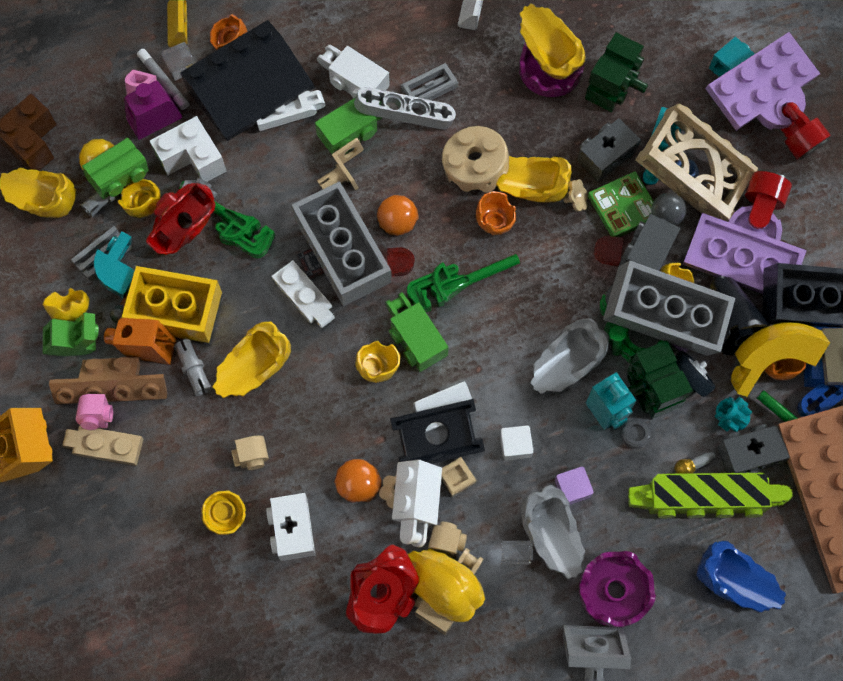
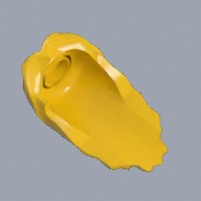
M529 4L528 7L524 6L523 11L520 12L522 18L520 33L526 42V46L544 72L554 79H566L585 62V50L581 40L573 34L559 17L554 15L551 9L538 8L533 4Z
M509 156L508 172L499 177L496 186L501 192L508 193L517 198L535 202H557L564 199L568 192L572 173L571 165L562 157L515 158Z
M20 167L9 173H1L0 190L5 201L31 214L47 218H62L68 215L76 200V189L73 182L61 172L58 174L32 169L27 170Z
M271 321L258 323L249 329L246 336L227 354L225 360L217 366L216 382L213 385L216 394L221 395L222 398L229 397L230 395L245 396L251 390L258 388L283 367L291 353L290 341Z
M430 548L421 552L413 550L408 553L419 578V584L414 593L420 596L439 615L455 622L469 621L474 616L475 610L481 607L485 601L483 588L473 572L455 559Z

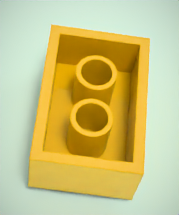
M136 266L122 318L159 320L174 337L209 343L222 291L217 280Z

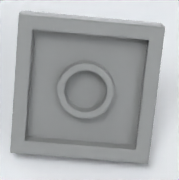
M563 625V640L568 667L585 668V681H593L594 676L596 681H603L604 668L630 669L631 655L623 628Z

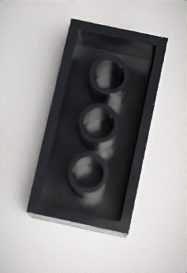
M776 263L764 268L762 315L770 324L792 322L809 326L843 327V268Z

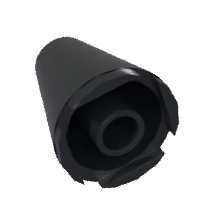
M720 276L711 282V285L708 287L709 289L735 298L721 349L725 355H735L737 349L747 338L757 331L770 326V323L733 278Z

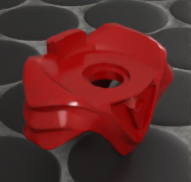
M200 183L187 184L176 193H165L156 203L154 214L157 217L154 221L153 230L146 239L147 244L156 253H176L200 234L215 210V201L210 188ZM182 212L190 214L192 218V224L188 228H183L178 224V216Z
M390 545L378 557L367 563L357 564L351 571L350 596L345 616L360 632L372 634L386 633L391 630L399 616L407 617L415 605V600L411 595L419 584V578L410 557L404 549ZM377 585V596L372 597L371 589Z

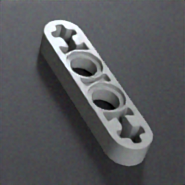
M370 87L361 88L354 101L355 108L363 114L436 129H448L456 116L455 110L449 104ZM392 102L396 104L399 109L393 110L389 108L386 103ZM412 108H419L424 114L418 115L413 112Z

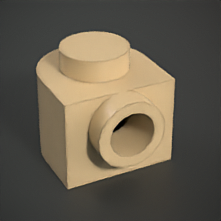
M251 436L235 440L237 449L231 450L235 467L241 466V468L247 467L248 470H256L265 466L264 462L268 461L269 457L264 436Z
M440 522V525L433 526L428 549H433L436 552L444 553L448 557L456 559L458 551H464L467 535L462 534L455 524Z

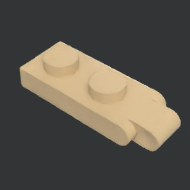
M79 426L78 431L66 430L62 447L72 449L71 454L76 456L137 466L143 438L138 435L103 429L86 430Z

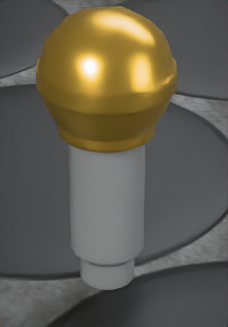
M706 452L693 459H680L675 464V473H694L697 469L715 460V454L713 452Z

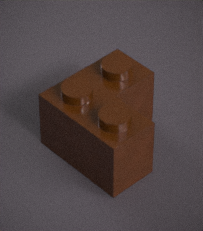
M30 94L0 119V143L26 168L40 171L54 159L47 144L41 138L57 124L49 109L35 96Z

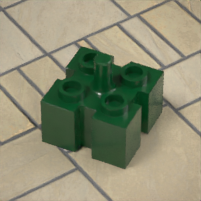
M616 32L607 45L603 56L599 58L591 71L590 84L587 88L585 99L612 113L617 104L620 106L623 104L628 94V87L645 93L648 84L638 79L639 69L644 61V58L641 57L644 46Z
M667 340L637 352L632 359L633 363L627 369L628 373H626L630 384V387L627 388L634 397L642 395L639 398L640 406L644 413H649L651 419L682 407L686 402V398L693 392L683 370L680 371L676 364L677 359Z

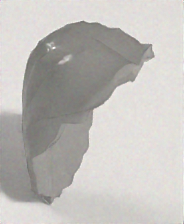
M592 318L580 319L567 325L553 342L543 350L540 358L534 362V377L530 381L533 390L538 391L540 394L547 391L560 393L567 387L576 384L605 358L609 344L608 334L600 330L596 321Z
M549 485L538 492L531 493L522 501L520 506L522 524L537 554L544 560L547 568L557 573L561 572L568 580L572 577L577 578V575L583 571L581 563L584 560L585 549L581 544L576 520L572 515L569 501L564 492L553 485Z

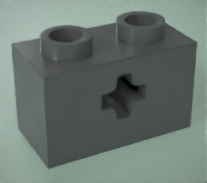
M618 118L612 124L610 122L606 123L599 130L597 136L593 139L587 138L580 145L577 161L597 182H600L637 152L641 139Z
M767 424L752 428L750 430L751 433L741 435L740 432H734L724 436V440L717 448L726 473H753L782 465L790 456L778 425L768 428ZM749 446L750 449L756 448L757 452L755 453L753 450L748 451L747 447Z

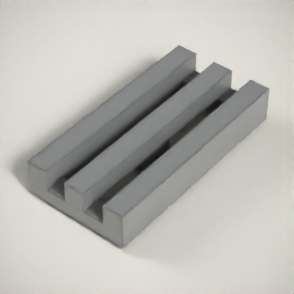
M444 63L401 84V91L408 96L433 100L457 88L458 81L447 64ZM444 73L446 74L445 76H443V77H441V78H439V79H437V80H435V81L432 80V81L426 83L425 86H423V87H421V88H418V89H416V90H414V91L411 92V89H413V88H415V87H417V86H419V85H421V84H423V83H425V82H427V81H429V80H431V79H434V78H436V77H438V76H440V75H442V74H444Z
M115 226L71 259L89 281L97 277L94 267L89 271L87 270L94 264L97 249L108 254L109 251L106 248L113 236L118 237L120 235ZM131 245L129 246L126 253L133 248Z

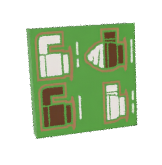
M636 171L588 193L589 200L613 240L636 230L640 221L646 223L651 214L652 203L654 202Z

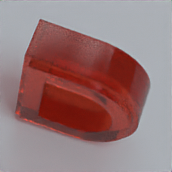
M604 236L598 239L594 247L595 258L600 263L619 266L624 238Z
M403 247L387 248V261L391 269V277L405 276L412 272L415 258L409 249Z

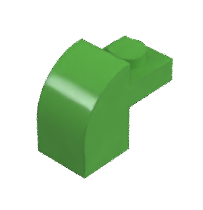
M84 312L75 321L51 319L43 327V354L78 356L96 351V339L99 328L95 324V314Z

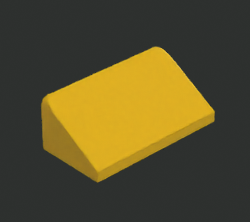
M169 0L167 4L169 47H181L187 44L186 0Z

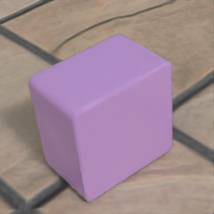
M584 467L558 474L555 478L557 488L564 492L569 505L591 498L594 493Z

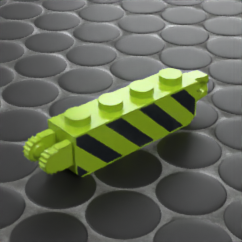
M763 473L657 474L649 485L630 487L628 489L629 507L648 509L649 514H658V518L662 519L674 518L676 514H687V518L705 517V514H716L717 518H730L734 516V513H745V517L756 518L762 517L763 513L771 507L783 506L791 500L793 493L792 489L787 485H770L769 478Z

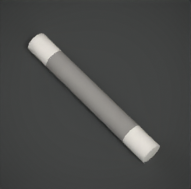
M145 49L139 50L137 53L139 59L152 75H156L157 81L160 82L180 109H186L189 106L186 98Z

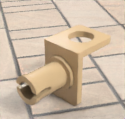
M355 138L332 154L337 163L336 168L317 180L322 189L339 181L341 184L345 181L347 183L350 182L355 190L358 189L355 180L343 165L364 150L358 138ZM351 148H354V150H353L352 152H350L349 154H346V155H345V153H346L348 150H350Z

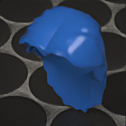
M714 542L702 554V559L697 567L698 579L719 597L733 602L742 608H750L760 613L769 611L770 608L781 609V606L785 604L784 598L786 593L780 589L775 575L765 571L762 566L753 561L751 556L739 551L730 542Z

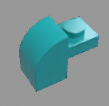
M122 231L118 237L113 236L106 248L109 251L108 255L97 249L94 257V268L97 278L103 287L124 298L130 289L135 270L120 262L132 243V237Z

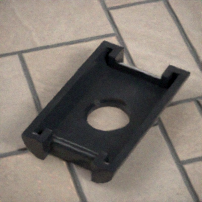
M474 399L390 418L392 430L399 431L404 456L398 457L399 462L421 460L434 464L484 452L483 439L481 437L475 438L470 416L471 412L476 411ZM440 422L446 426L448 434L444 442L432 444L427 440L425 432L431 423Z

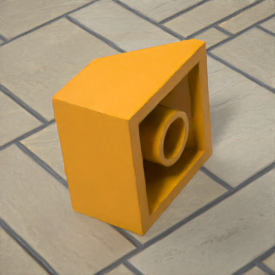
M10 408L0 416V483L39 472L53 461L52 448L49 445L46 432L47 425L45 419H43L41 408Z

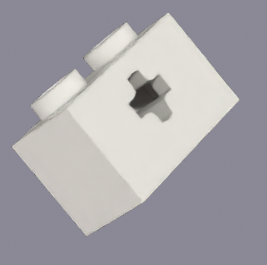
M301 493L270 498L271 507L266 508L268 524L274 525L275 536L270 537L272 553H278L280 561L315 556L306 494ZM287 522H293L294 526H296L293 528V533H287L285 529L288 527Z

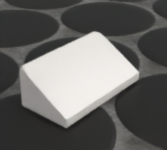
M463 0L458 27L471 30L477 29L483 0Z
M464 381L414 402L413 408L415 412L470 400L472 397ZM440 422L431 423L427 427L426 432L441 427L444 424Z

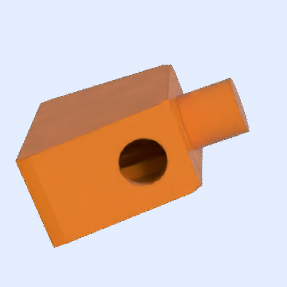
M121 318L118 320L116 329L107 328L104 332L105 344L115 346L128 358L139 357V360L166 365L171 364L174 345L177 339L159 320Z

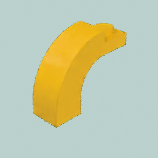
M789 322L765 327L747 338L735 352L740 366H736L733 370L731 383L737 394L748 397L760 375L770 364L781 359L792 358L816 366L829 346L830 341L821 330L806 324Z

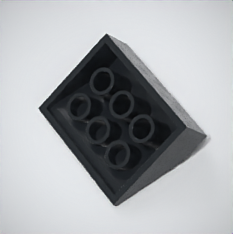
M269 20L180 72L188 93L226 141L255 125L257 120H263L273 114L280 106H286L296 100L298 95L315 88L282 35Z

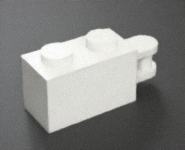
M328 45L325 48L326 52L317 57L318 63L329 70L331 84L338 90H345L351 94L353 99L361 88L370 87L386 91L390 86L388 71L349 46L340 51L334 46Z
M421 460L397 463L392 520L401 522L400 540L404 544H412L418 548L422 547L427 539L428 526L437 525L442 475L441 467Z

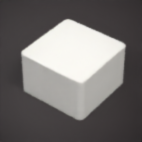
M528 425L501 429L500 441L504 461L532 457L533 446Z

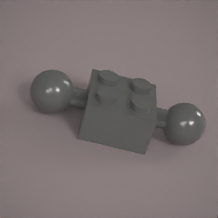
M664 193L654 200L651 214L646 223L640 221L631 243L628 244L619 266L628 261H633L660 271L681 229L677 225L683 221L686 215L685 202L679 195ZM613 284L607 290L606 304H608Z

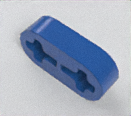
M825 383L817 385L799 401L797 406L799 415L805 417L830 410L843 399V385H825ZM835 386L837 391L827 398L824 393L829 387ZM818 400L820 404L815 410L809 412L807 410L808 405Z

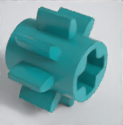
M730 396L719 402L714 417L719 420L718 425L726 432L730 428L738 432V430L744 429L749 424L752 411L747 408L748 403L741 397L734 400Z

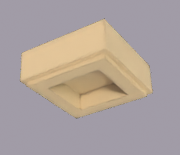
M462 457L442 468L441 481L451 497L476 483L475 477Z

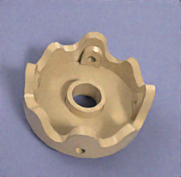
M482 126L468 127L455 133L447 141L442 152V164L448 181H453L465 192L476 189L482 190L485 193L493 191L499 177L502 174H507L509 169L508 148L502 136L493 129ZM474 152L482 154L477 160L468 159L469 155Z

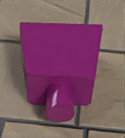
M154 81L150 84L141 83L134 92L126 95L124 98L126 119L138 140L183 118L172 98L159 81Z

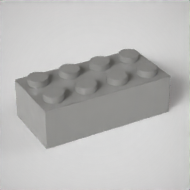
M340 181L291 205L297 225L314 252L343 307L392 283L390 267Z
M628 261L618 267L603 320L663 341L667 340L668 343L709 356L721 352L735 298L636 262Z

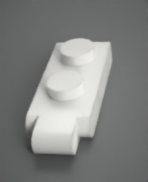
M305 91L298 95L296 100L286 106H280L275 110L276 112L265 119L257 120L259 131L315 115L317 113L316 110L325 107L321 91Z
M294 260L272 275V280L310 324L315 321L323 328L335 319L329 310L332 308L331 303Z

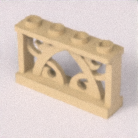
M676 104L665 111L650 140L635 159L700 213L724 221L730 220L735 212L733 209L751 180L753 173L758 170V167L751 162L750 158L739 153L728 140L721 138L712 130L709 124L702 122L692 114L688 107L681 104ZM673 123L685 132L683 135L679 132V129H676L675 137L678 143L675 142L671 135V125ZM665 138L670 147L661 152L658 147ZM692 149L704 150L709 161L711 175L703 174L695 178L689 174L688 158L683 151ZM680 160L682 163V167L677 165L675 161ZM727 167L737 174V179L733 184L723 181L724 178L733 175L728 173ZM702 181H708V182H711L712 184H709V183L706 184V185H707V188H706V187L703 186L701 183H702ZM723 189L730 190L723 202L721 200Z

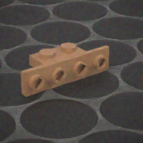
M139 357L82 360L79 378L49 381L55 404L78 403L79 398L86 394H105L108 402L166 399L168 394L164 374L139 375Z

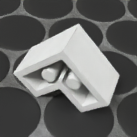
M197 116L150 140L155 156L167 176L189 164H192L199 178L206 182L227 172L221 154Z

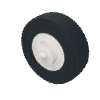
M680 351L675 355L680 371L683 370L691 388L695 392L705 397L715 389L713 381L707 375L705 367L708 364L705 361L699 363L684 351Z

